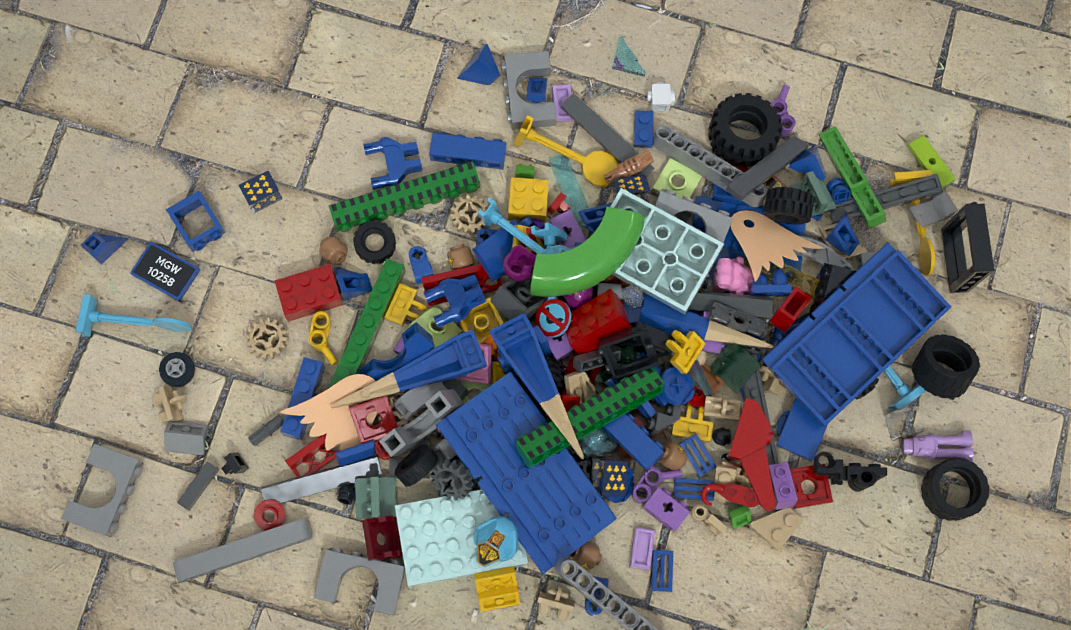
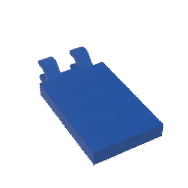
M529 216L521 219L518 223L515 219L509 221L514 227L515 225L527 227L533 223ZM502 227L472 249L492 282L505 274L503 261L511 253L513 245V235Z
M795 398L775 446L812 462L827 425L822 427Z

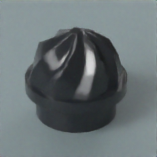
M724 427L716 429L712 434L715 444L722 447L725 444H730V429H725Z
M343 485L337 491V500L342 504L351 505L356 500L355 488L351 485Z

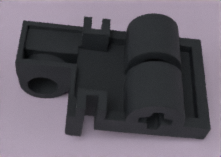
M824 451L817 454L814 458L813 475L828 476V479H831V485H842L843 481H848V485L853 491L860 492L887 476V467H881V464H868V467L861 466V463H849V466H843V459L834 460L829 452ZM820 456L827 457L829 461L828 466L820 465Z

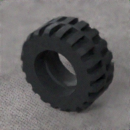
M738 93L734 97H726L725 101H721L718 104L709 125L708 138L711 141L712 149H716V154L719 157L723 156L724 161L728 163L731 161L736 166L743 164L744 167H750L752 163L753 165L757 164L776 149L783 130L782 119L777 114L778 110L776 107H772L770 105L771 102L767 99L763 100L759 95L752 96V93H746L745 95ZM739 120L750 122L758 128L761 136L756 139L740 138L733 133L729 124Z

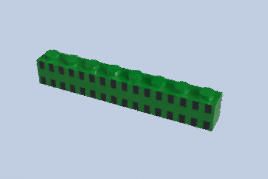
M472 161L329 205V209L337 232H347L352 227L362 226L365 222H371V220L382 221L394 214L402 215L410 209H421L429 203L437 204L442 199H453L465 192L473 193L480 188V180Z
M386 258L328 389L348 376L359 374V370L363 368L384 322L386 312L406 272L404 265Z
M654 368L637 372L629 378L625 377L617 385L605 388L601 394L589 397L585 403L573 406L567 412L577 440H581L663 393L665 382ZM553 421L546 425H539L535 431L528 435L520 436L516 441V451L528 469L570 446V443Z

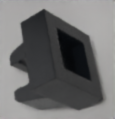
M239 452L229 453L225 456L224 459L227 463L221 468L225 475L228 473H244L249 469Z

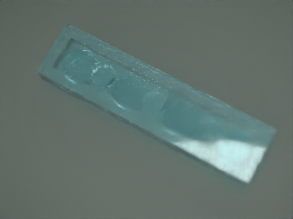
M563 155L550 158L549 163L559 188L567 196L565 203L570 206L569 210L578 225H584L578 213L580 210L588 209L589 207L569 158Z

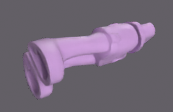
M964 430L960 435L938 436L929 433L923 436L903 438V453L928 458L929 460H934L935 458H960L973 462V448H970L973 445V437L970 430ZM938 445H959L967 448L942 449L938 448Z

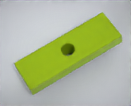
M924 135L907 145L924 170H931L932 175L938 174L942 188L956 180Z

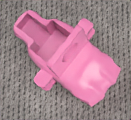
M738 256L736 259L721 258L718 260L713 277V292L749 294L754 277L752 270L744 265L742 257Z

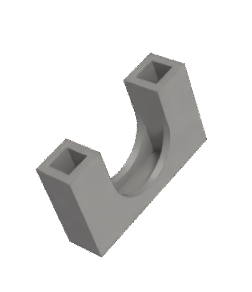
M549 51L506 54L505 61L501 62L502 73H506V78H503L504 90H508V95H505V104L510 109V112H507L508 124L511 123L512 130L520 129L527 115L534 118L531 128L556 126L554 102L528 103L522 100L516 91L518 84L526 78L550 75Z
M665 189V192L660 191L655 207L672 216L684 211L695 213L704 223L705 234L722 243L724 242L733 219L729 217L730 213L723 210L713 211L711 210L712 206L704 203L697 205L693 203V199L683 196V198L676 197V193Z
M443 382L410 389L395 402L394 406L407 420L417 411L426 407L425 402L437 392L447 390V388L442 384ZM443 439L432 449L438 456L439 461L442 460L444 462L446 459L451 461L457 456L446 439Z
M454 389L440 390L425 402L428 409L409 424L394 428L379 442L391 457L406 454L436 430V424L465 403Z
M94 444L86 463L109 471L116 481L115 495L108 504L99 508H90L69 500L61 519L111 537L119 527L118 520L120 515H123L126 511L128 497L135 490L134 483L136 478L142 474L143 462Z
M331 547V551L325 550L315 590V599L336 603L344 575L354 568L364 567L375 573L379 583L374 611L395 616L405 574V566H401L402 562L390 560V563L382 562V560L368 561L367 558L362 557V553L351 551V554L348 555L344 554L342 549Z

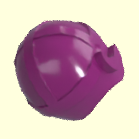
M516 245L511 248V253L505 257L503 270L509 278L517 282L530 279L533 275L536 256L522 245Z
M593 287L571 295H561L562 300L570 309L575 310L593 299Z

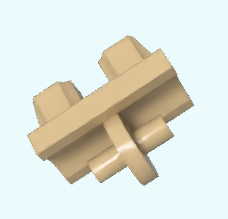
M761 366L759 370L763 374L761 380L764 381V393L782 395L785 390L784 385L779 383V380L768 369V366Z
M159 387V392L153 395L152 398L156 405L164 406V410L158 414L160 422H179L184 420L181 410L184 409L182 403L187 401L186 396H180L178 390L174 391L173 387Z
M706 396L704 416L739 421L741 401Z
M559 584L557 590L550 588L548 593L540 591L537 602L539 603L538 613L549 615L551 607L558 608L556 617L567 621L570 612L573 613L575 601L568 599L569 593L562 591L563 585Z

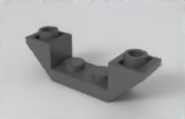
M667 360L659 366L661 373L669 367L673 368L670 361ZM668 402L664 414L657 412L652 418L650 417L647 422V429H649L648 437L655 436L680 419L682 405L676 406Z

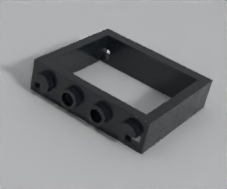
M977 202L965 204L941 228L950 293L969 292L995 271L985 203L977 204ZM966 227L973 265L968 270L962 231Z

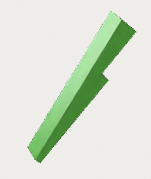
M836 126L820 133L819 137L839 175L851 191V197L868 229L886 222V213L872 192L866 176Z

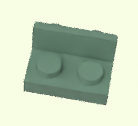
M813 171L806 173L801 183L789 186L804 190L814 196L812 216L833 211L836 208L824 181L818 179Z
M371 477L355 480L357 519L391 515L396 517L394 477Z

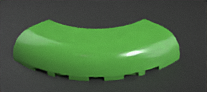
M607 207L597 230L581 245L562 253H537L531 281V295L540 297L571 295L594 287L608 276H611L631 255L643 231L646 217L633 211Z

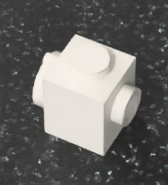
M664 82L652 84L650 91H647V102H650L651 111L669 112L670 106H674L675 92L674 89H670V84H665Z

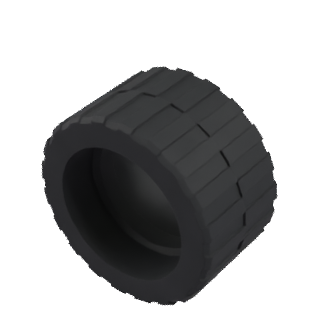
M946 334L934 335L928 338L913 362L912 373L915 380L925 391L940 398L954 399L967 391L979 371L980 362L975 350L960 338L958 339L955 336ZM938 362L946 364L954 371L944 368Z
M960 458L948 459L928 470L922 480L921 496L925 506L938 518L947 521L962 520L979 513L985 507L987 499H989L990 490L987 476L974 462ZM946 472H955L966 480L970 489V498L966 506L962 508L953 507L942 497L940 480Z

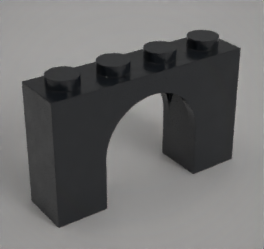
M824 263L820 270L819 284L815 289V299L809 311L812 320L815 318L811 313L838 288L845 290L842 284L856 272L855 270Z

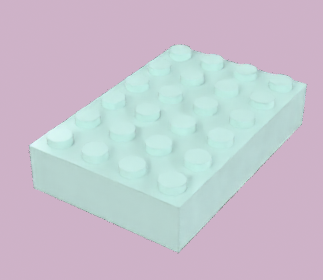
M621 188L610 207L639 213L645 216L646 220L639 241L631 255L612 275L685 315L723 249L724 243Z
M482 490L471 491L464 499L459 497L457 501L453 497L449 500L447 496L395 505L409 588L473 576L475 573L528 565L526 551L519 541L517 553L508 561H497L487 567L476 562L477 546L474 544L473 539L476 527L490 518L500 516ZM506 512L503 516H500V517H505V518H506V517L509 516V515H508L507 512Z

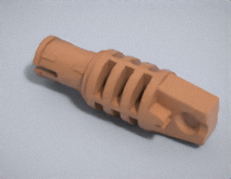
M646 151L625 160L618 165V168L603 176L609 186L614 182L613 179L630 177L642 171L653 163L654 159L651 153Z

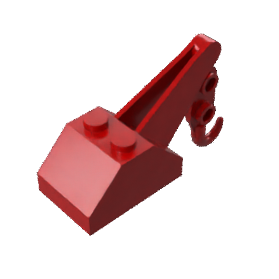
M745 399L728 459L741 463L753 489L734 483L707 484L701 491V499L708 506H712V503L707 500V493L709 491H716L726 500L746 507L761 505L766 511H771L775 508L776 502L765 448L766 445L769 446L774 432H770L771 425L758 401Z

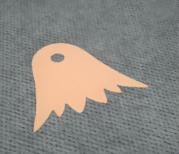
M739 211L731 217L733 218L730 225L732 232L748 259L755 282L759 278L762 266L769 271V261L783 268V257L798 261V257L793 250L807 253L802 247L825 249L792 233L758 212ZM751 220L755 225L752 228L746 227L744 221Z
M364 374L351 375L340 380L317 396L282 410L280 413L298 416L305 415L300 423L315 422L309 436L316 437L327 433L325 440L326 450L328 451L341 443V451L361 444L349 407L365 401L337 408H331V405L355 393L359 388H364L376 381ZM371 412L367 415L366 419L370 425H372L378 412Z

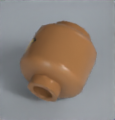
M329 236L320 243L319 252L329 264L334 265L345 261L348 248L338 237Z
M464 244L451 247L447 253L452 270L469 267L474 264V258L469 246Z
M671 441L662 445L664 456L659 460L661 465L671 470H678L686 464L687 454L681 446Z
M587 541L571 554V558L581 567L590 570L595 565L600 564L602 554H600L598 545Z

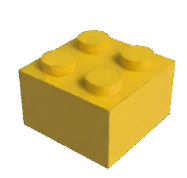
M511 177L508 220L515 219L520 221L529 216L531 220L537 218L545 223L549 180Z
M491 297L486 299L487 302L473 308L464 320L458 322L463 333L474 330L477 341L480 344L490 334V330L503 324L498 310L490 302Z

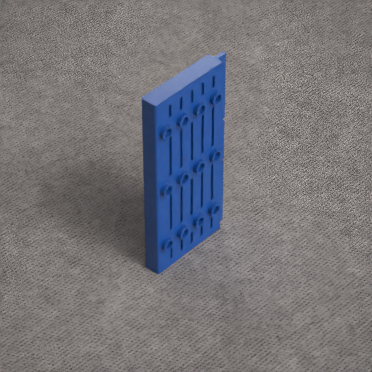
M888 242L842 284L846 290L845 292L838 288L811 313L815 318L814 320L808 316L762 359L772 374L822 427L833 420L951 308V305L899 250H895Z
M509 372L440 421L436 426L465 467L469 469L473 478L476 479L481 476L482 480L478 481L477 484L500 516L507 512L509 515L507 518L513 521L518 530V541L540 572L545 574L555 567L558 559L567 558L617 518L567 448L528 469L516 451V441L520 436L528 435L535 431L539 425H546L548 422L512 372Z

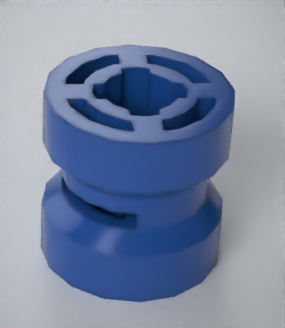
M834 178L828 182L826 187L835 203L842 204L850 198L851 191L841 178Z

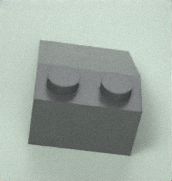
M531 277L520 282L511 279L499 287L490 302L509 320L523 313L530 320L537 313L539 307L548 300V297L531 295Z

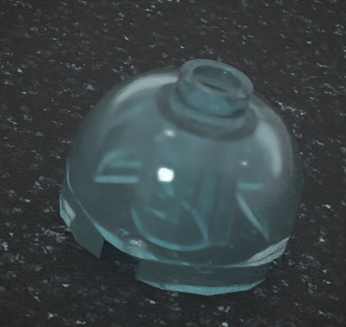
M603 428L579 440L582 445L580 447L581 450L588 456L592 454L597 457H603L608 455L617 446L615 444L616 441Z

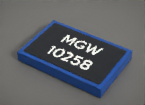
M150 242L130 274L180 302L200 272V269Z

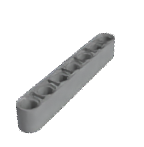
M664 125L657 127L653 139L655 148L725 191L727 185L744 173L670 127ZM762 184L742 201L752 207H760L767 194L766 186Z
M304 518L173 562L178 583H182L302 543L313 537L308 520Z
M560 558L556 561L555 572L624 629L640 630L645 625V630H658L575 561L567 558ZM568 563L570 566L569 571L564 573L563 566ZM581 576H584L585 582L580 586L578 580ZM599 588L600 595L595 598L594 591ZM615 601V608L610 610V603ZM630 613V620L626 623L625 616Z

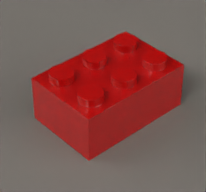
M331 264L274 280L283 313L288 322L343 305Z
M610 288L571 312V322L566 330V335L570 346L581 355L600 346V338L603 339L629 330L631 325L622 301Z

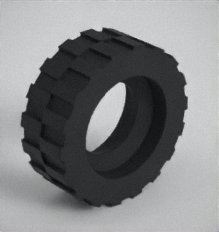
M371 220V222H365L362 226L360 225L358 230L355 231V237H353L354 248L361 260L376 265L377 263L382 264L386 258L389 259L393 256V252L396 249V239L391 227H388L386 223ZM371 234H379L384 239V245L378 251H371L366 247V239Z
M421 445L410 452L398 464L394 474L404 486L410 487L422 480L433 469L438 461V456L428 445Z

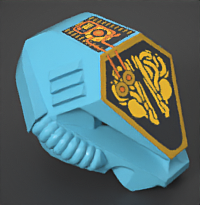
M493 517L476 527L473 539L474 544L477 546L476 562L480 565L487 567L497 561L505 562L517 553L518 530L513 521L507 517Z

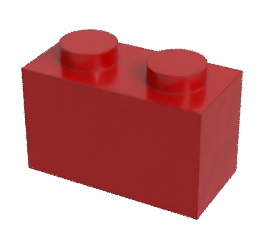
M796 286L769 322L785 333L812 297Z

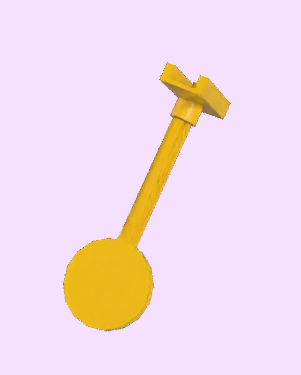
M526 116L513 143L514 145L520 147L525 139L531 142L535 141L582 164L583 175L592 185L598 187L608 186L603 175L618 168V164L612 155L604 151H594L586 157L537 134V131L531 129L534 118Z
M931 170L895 172L894 179H890V185L893 187L932 175ZM920 199L912 201V206L919 205ZM915 221L920 238L919 263L921 271L925 276H930L935 268L934 247L931 240L926 238V228L921 227L918 221Z

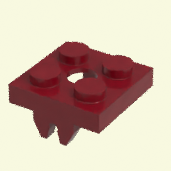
M391 515L362 520L368 561L403 557L397 517ZM379 533L382 534L385 538V543L383 545L379 544L377 541V536Z

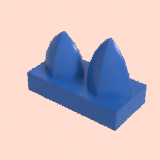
M780 268L773 274L771 285H769L766 276L761 272L756 282L753 279L752 286L749 289L750 296L787 297L792 293V286L788 285L786 275Z

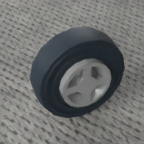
M170 353L160 362V377L170 386H185L194 377V362L185 353Z

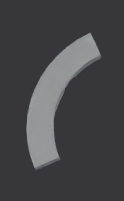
M800 236L825 249L802 247L807 253L793 250L797 256L808 258L824 266V263L854 270L849 262L836 253L833 248L812 238Z

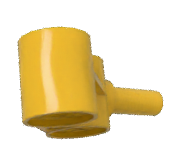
M319 311L312 318L309 343L314 350L322 352L331 366H333L338 361L328 348V335L332 322L326 312ZM320 319H327L325 325H317ZM322 337L323 341L320 344H314V339Z

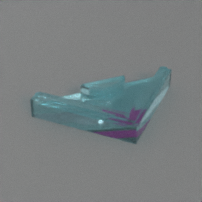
M620 36L612 69L645 77V70L642 69L638 59L632 50L629 49L624 38Z
M696 360L688 371L693 380L692 385L701 389L705 395H710L712 390L698 360Z

